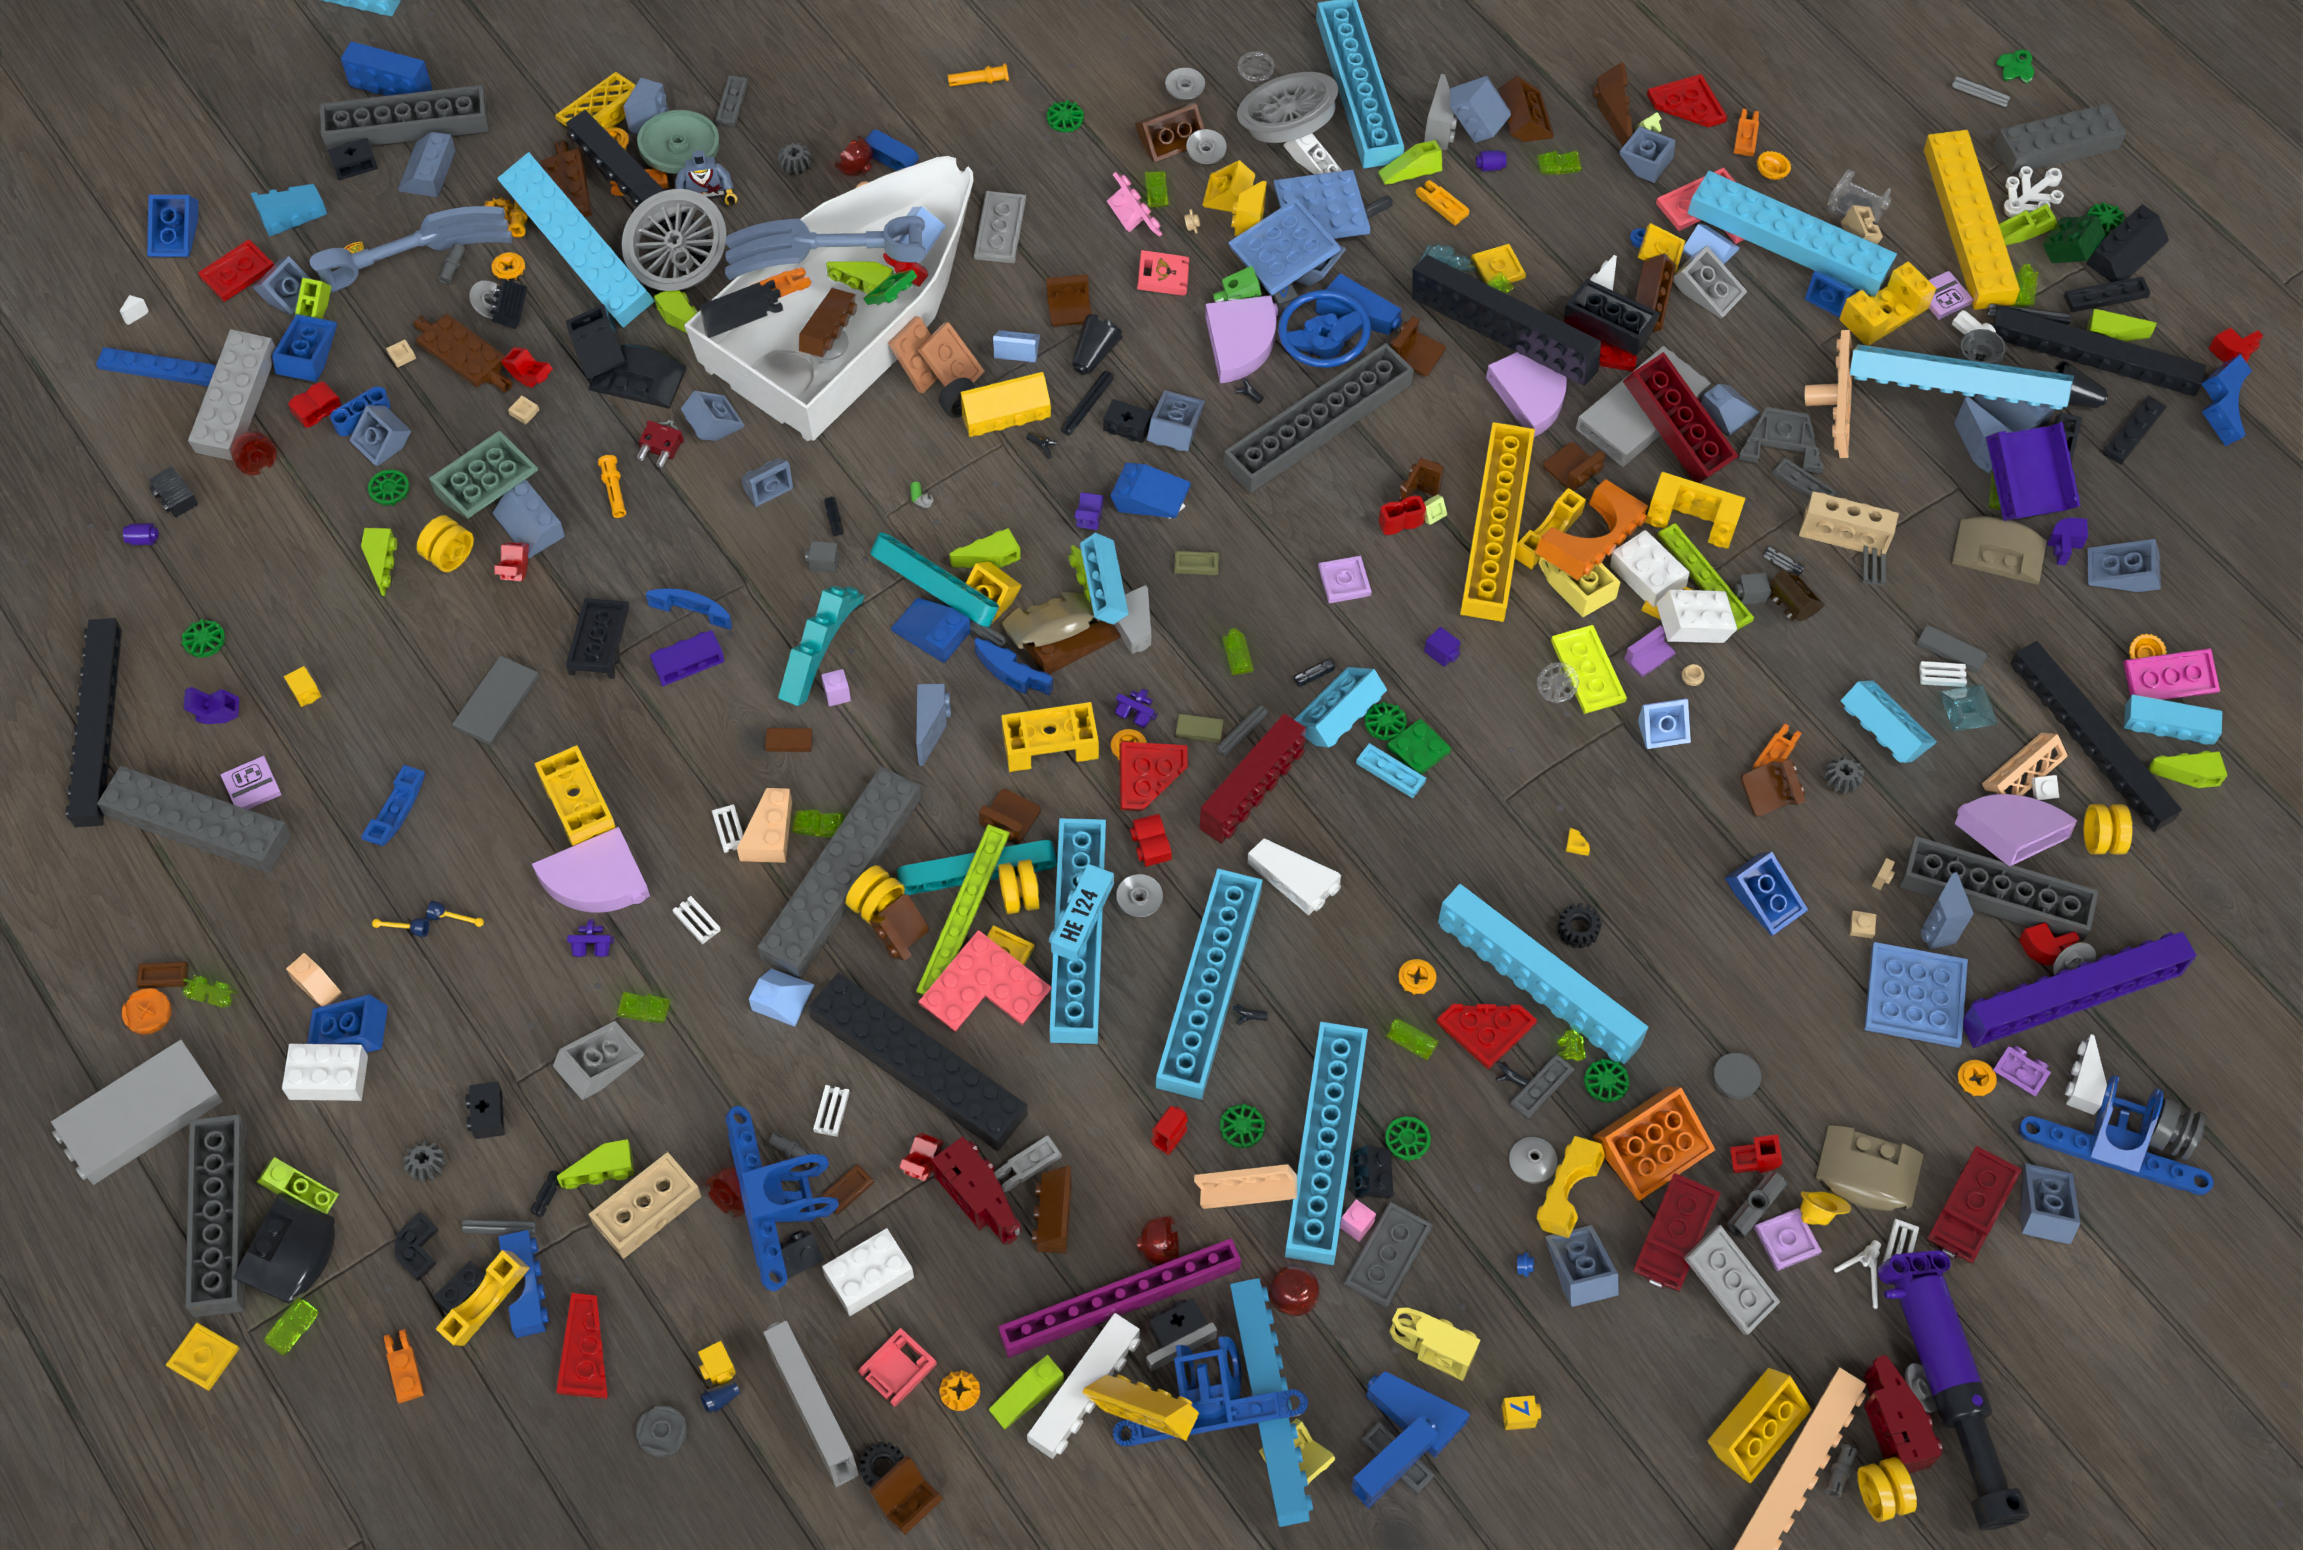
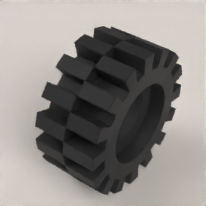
M1575 903L1571 904L1570 908L1568 906L1564 908L1560 915L1557 932L1558 934L1561 933V940L1566 939V945H1569L1570 942L1573 943L1572 948H1576L1577 944L1580 945V949L1584 948L1585 944L1589 947L1592 945V942L1597 940L1602 925L1601 917L1599 914L1596 915L1597 910L1595 908L1590 911V905L1588 904L1586 908L1582 907L1583 903H1578L1577 907ZM1575 919H1580L1587 923L1588 929L1585 932H1577L1572 929L1570 923Z
M883 1441L879 1442L880 1445L877 1446L875 1443L872 1444L871 1449L867 1448L864 1451L865 1455L861 1456V1464L859 1466L864 1483L869 1485L870 1489L878 1480L884 1477L877 1475L873 1470L874 1464L878 1459L887 1458L892 1461L894 1467L905 1457L897 1445L894 1447L893 1443L888 1442L887 1445Z

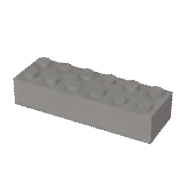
M230 329L188 439L195 453L237 461L273 364L272 354L276 346L271 338Z

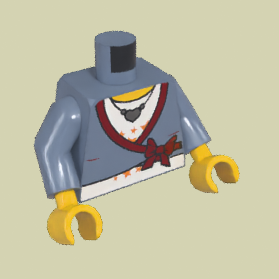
M694 151L692 153L693 159L686 160L685 167L680 169L675 179V189L695 191L705 197L725 195L724 191H726L725 203L729 205L728 196H733L735 203H737L738 197L732 192L734 188L729 172L721 164L716 163L713 157L705 158L703 151Z

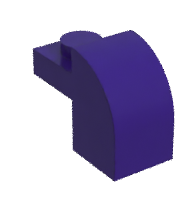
M1081 492L1079 508L1076 509L1075 518H1077L1076 527L1098 530L1103 509V495Z
M2065 518L2055 525L2047 541V546H2054L2053 555L2056 556L2057 565H2066L2072 554L2071 548H2083L2088 538L2087 519Z
M193 687L185 689L184 710L195 714V721L200 723H226L238 717L239 697L223 689L208 695Z

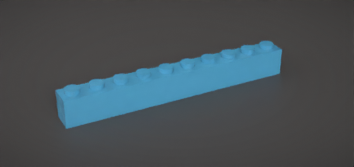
M1260 1278L1230 1284L1252 1395L1257 1396L1288 1390L1286 1378L1280 1377L1279 1370L1283 1369L1281 1354H1275L1274 1347L1279 1346L1276 1331L1271 1332L1269 1324H1274L1272 1311L1265 1307V1302L1269 1301L1267 1288L1261 1287ZM1288 1400V1405L1292 1409L1291 1401ZM1289 1417L1258 1423L1279 1527L1310 1521L1309 1511H1313L1311 1496L1305 1495L1304 1487L1308 1486L1305 1470L1300 1471L1298 1464L1303 1462L1301 1448L1294 1445L1293 1439H1298L1295 1423L1290 1424Z

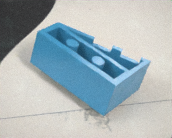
M314 184L289 187V191L277 192L276 189L269 190L268 194L258 195L257 192L250 193L269 237L327 214L324 203Z

